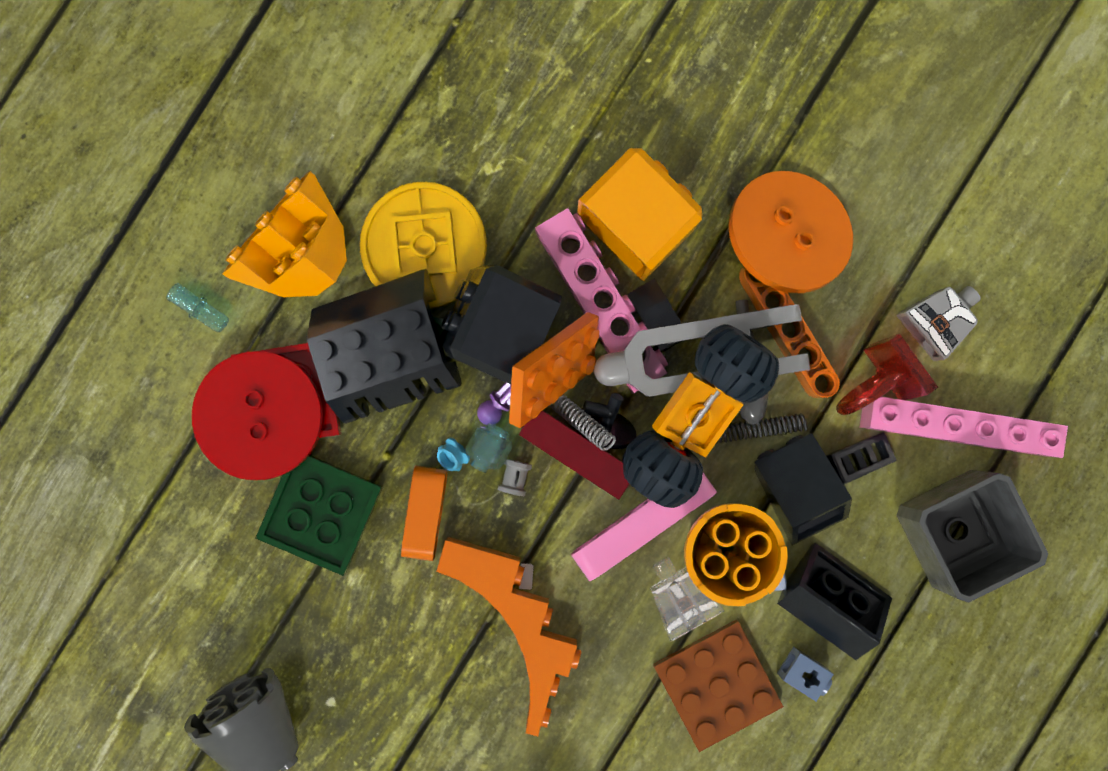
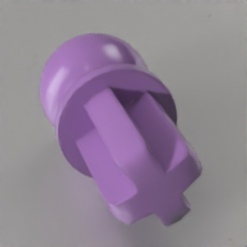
M505 382L498 391L490 393L491 400L484 401L479 405L477 416L481 423L489 426L495 425L502 417V410H510V384Z

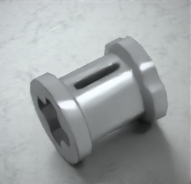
M505 459L506 470L502 484L498 485V490L517 496H525L524 485L527 472L532 469V465Z

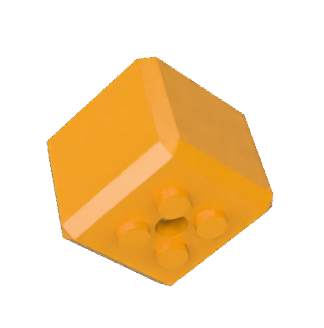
M629 148L578 200L577 214L583 223L638 278L645 281L694 231L702 220V207L692 198L691 192L681 183L677 184L669 176L668 170L661 162L653 160L642 148Z

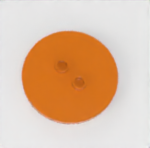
M792 171L766 173L747 184L732 205L729 215V236L732 247L746 270L763 284L788 293L812 292L829 284L846 267L853 249V230L850 218L837 196L816 179Z

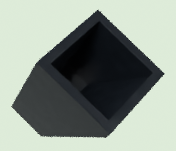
M812 433L805 437L803 435L795 436L786 443L785 447L776 451L774 449L767 450L758 456V460L754 461L755 473L792 546L849 518L852 497Z

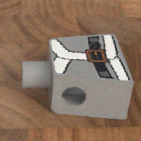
M971 286L965 287L958 294L951 287H946L902 310L896 316L933 361L945 360L978 323V319L971 312L970 308L978 303L981 298L978 292Z

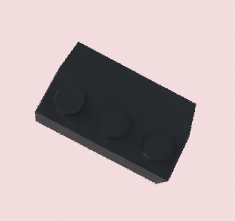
M817 543L811 545L786 580L787 590H782L777 604L854 660H857L880 644L892 597Z

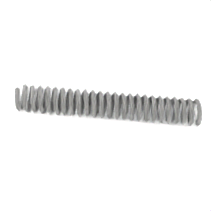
M564 394L558 398L555 405L552 403L549 405L600 450H608L614 445L616 437L612 436V433L605 430V427L598 424L594 418H591L584 410L577 407V404H574ZM613 438L612 443H611L609 446H607L606 448H603V447L606 446V445L611 441V439Z

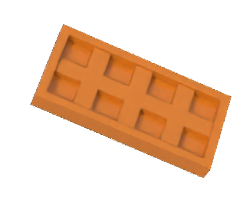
M590 312L585 313L512 366L510 424L518 428L523 427L531 419L536 418L551 403H555L565 392L574 388L585 376L590 375L594 371L597 361L595 348L599 339V316Z

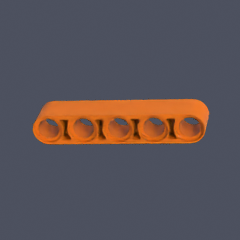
M743 267L739 273L740 283L757 311L769 309L765 303L767 294H773L778 298V307L795 305L788 292L776 290L762 282H754L750 279L746 268ZM803 317L802 321L791 322L795 327V334L792 338L783 334V324L767 327L785 357L799 355V351L802 348L809 350L811 353L810 370L794 372L809 396L813 398H828L837 393L840 386L838 375ZM819 375L824 376L828 382V387L823 393L819 392L815 386V380Z

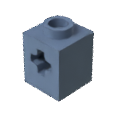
M794 646L777 672L783 681L816 702L820 695L824 696L829 691L832 685L831 678L834 675L824 665ZM804 672L813 674L810 679L802 677Z

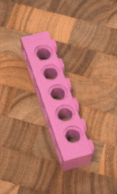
M567 208L535 227V233L583 313L590 312L599 316V340L607 353L624 351L638 331L648 329L643 322L638 324L631 314L635 311L632 302L626 294L622 297L615 287L619 282L611 268L604 269L599 258L602 257V253L595 241L588 242L583 234L586 227L577 213L572 215ZM566 239H574L579 243L580 248L577 252L569 254L562 249L561 245ZM585 265L591 266L595 270V278L590 281L582 280L578 276L580 267ZM601 292L609 294L612 299L611 306L605 309L599 308L594 302L595 295ZM616 319L625 321L628 325L627 334L624 336L615 335L611 331V322ZM651 346L646 347L643 359L645 374L652 379H657L667 374L664 367L668 363L659 349L654 351ZM629 383L626 384L632 394L638 391Z
M864 396L859 428L1038 456L1063 458L1068 426L880 396Z

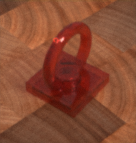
M899 333L874 342L863 350L876 367L877 374L846 394L837 403L836 411L840 415L852 414L876 401L890 390L894 392L899 400H908L929 395L938 386Z

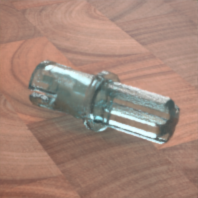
M179 283L175 284L166 296L168 301L173 302L189 313L188 317L190 319H198L215 332H221L227 326L229 318L209 305L205 297H197Z

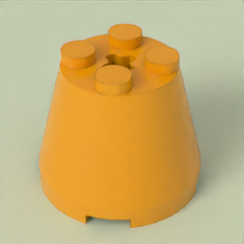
M722 504L706 511L692 525L685 541L684 560L692 582L705 596L727 606H746V604L763 598L768 593L771 594L782 580L787 566V546L775 521L763 511L746 504ZM718 545L723 547L733 546V550L726 551L723 555Z

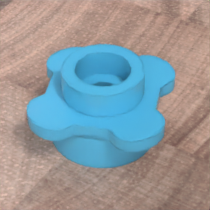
M450 437L446 439L444 446L438 447L437 459L446 470L460 471L462 464H467L470 461V456L461 444Z

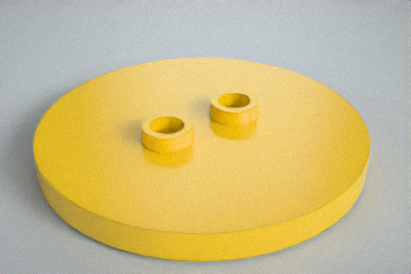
M413 182L389 191L371 208L361 230L360 255L363 267L375 286L427 269L436 297L435 301L429 302L430 308L433 309L456 301L455 293L461 281H466L471 269L485 265L487 237L478 212L462 194L448 186L434 182Z

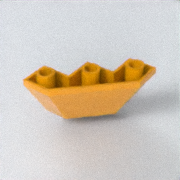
M309 171L301 179L296 176L291 180L284 190L286 192L285 196L270 213L266 211L255 223L256 230L241 247L237 245L228 254L225 260L229 264L222 273L225 277L281 297L318 296L337 281L347 262L344 227L316 176Z

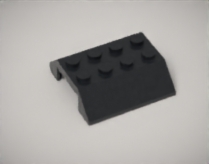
M427 269L311 309L307 334L308 346L325 400L343 423L346 424L358 420L359 417L365 418L369 416V406L364 397L367 398L373 408L379 413L386 411L387 408L393 409L414 402L416 398L417 400L425 398L427 391L420 379L423 377L435 394L442 393L444 389L451 390L461 386L462 382L456 361L447 362L429 302L435 301L436 297Z

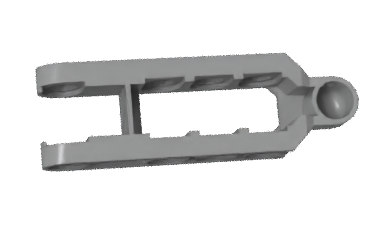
M789 305L638 331L624 351L602 355L596 361L594 366L595 377L605 386L629 383L647 397L674 393L687 374L657 379L650 378L645 374L642 353L646 347L666 343L671 344L695 338L701 339L712 329L723 324L731 325L750 336V330L802 321L800 305ZM808 353L777 358L779 361L778 375L810 370ZM693 372V374H695L696 376L709 382L699 372Z

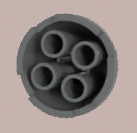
M265 668L261 675L251 677L249 673H246L221 687L206 699L207 704L202 709V712L198 716L196 714L190 715L185 723L184 729L191 741L226 771H286L298 761L296 752L299 748L295 729L281 682L271 668Z

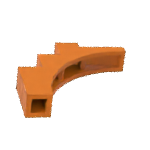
M448 537L445 540L436 572L459 580L481 594L500 612L515 634L525 658L530 682V707L526 723V734L538 737L540 728H547L551 714V708H547L549 696L555 697L559 687L560 678L555 675L569 677L571 668L577 669L581 650L577 649V639L542 630V626L548 628L553 609L548 607L549 598L513 588V585L520 586L525 567L519 566L521 557Z

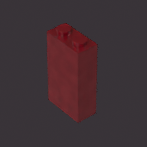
M541 411L536 418L531 419L521 427L522 430L519 433L521 437L616 499L620 500L629 486L623 474V463L606 451L600 450L592 442L546 412Z

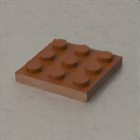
M737 620L653 664L699 752L784 707Z

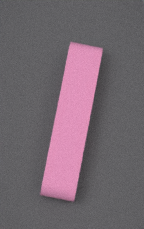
M703 472L702 482L697 493L686 503L675 508H668L647 499L571 553V556L588 581H592L712 498L717 491Z

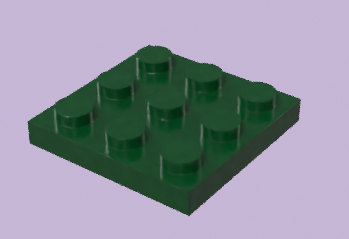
M309 455L298 467L282 475L255 539L344 576L347 573L383 486Z

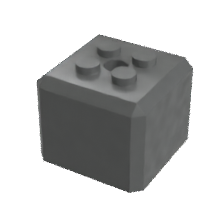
M969 470L901 504L896 515L932 588L968 603L1044 566L1049 554L1011 478L1000 473ZM959 521L963 525L964 531L961 537L953 539L950 536L949 528L952 523Z

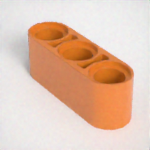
M415 465L408 501L401 557L434 561L448 470Z

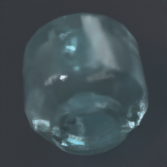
M488 423L487 426L477 427L465 449L466 454L472 459L470 465L484 473H487L488 469H501L513 448V444L509 439L510 434L491 423Z

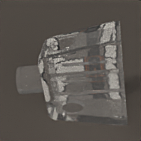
M669 557L653 565L660 582L651 586L650 590L664 629L671 642L724 612L723 607L719 603L705 596L695 586L686 567L677 571Z

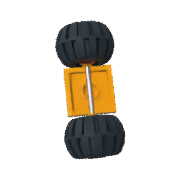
M723 324L712 329L702 338L696 351L695 366L698 372L709 382L689 372L653 423L652 428L654 430L638 435L626 448L622 459L625 479L639 493L656 504L675 508L686 503L697 493L702 482L703 466L690 450L706 458L744 405L742 402L751 403L762 398L773 388L778 377L779 361L777 357L754 338L731 325Z

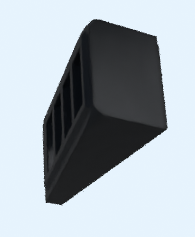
M880 432L826 455L844 485L897 461L885 432ZM875 443L876 448L880 454L881 460L879 461L877 460L876 455L871 446V444ZM862 448H863L864 453H865V455H866V457H867V460H868V462H869V465H866V462H865V460H864V458H863V455H862V453H861V451H860V449H862ZM849 454L852 455L857 470H854L853 465L848 456Z

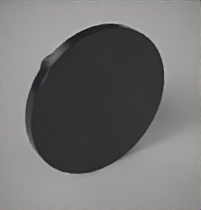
M618 393L611 394L607 405L586 400L581 409L590 415L591 418H594L598 424L605 427V430L612 433V436L616 437V441L610 449L627 448L629 443L636 438L634 426L629 420L618 413L623 401V397ZM613 438L606 446H604L605 448L612 443Z

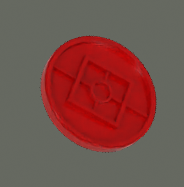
M262 351L236 354L217 364L200 383L192 406L193 432L203 454L221 471L245 480L276 478L298 467L315 448L323 424L321 397L315 383L306 371L284 356Z

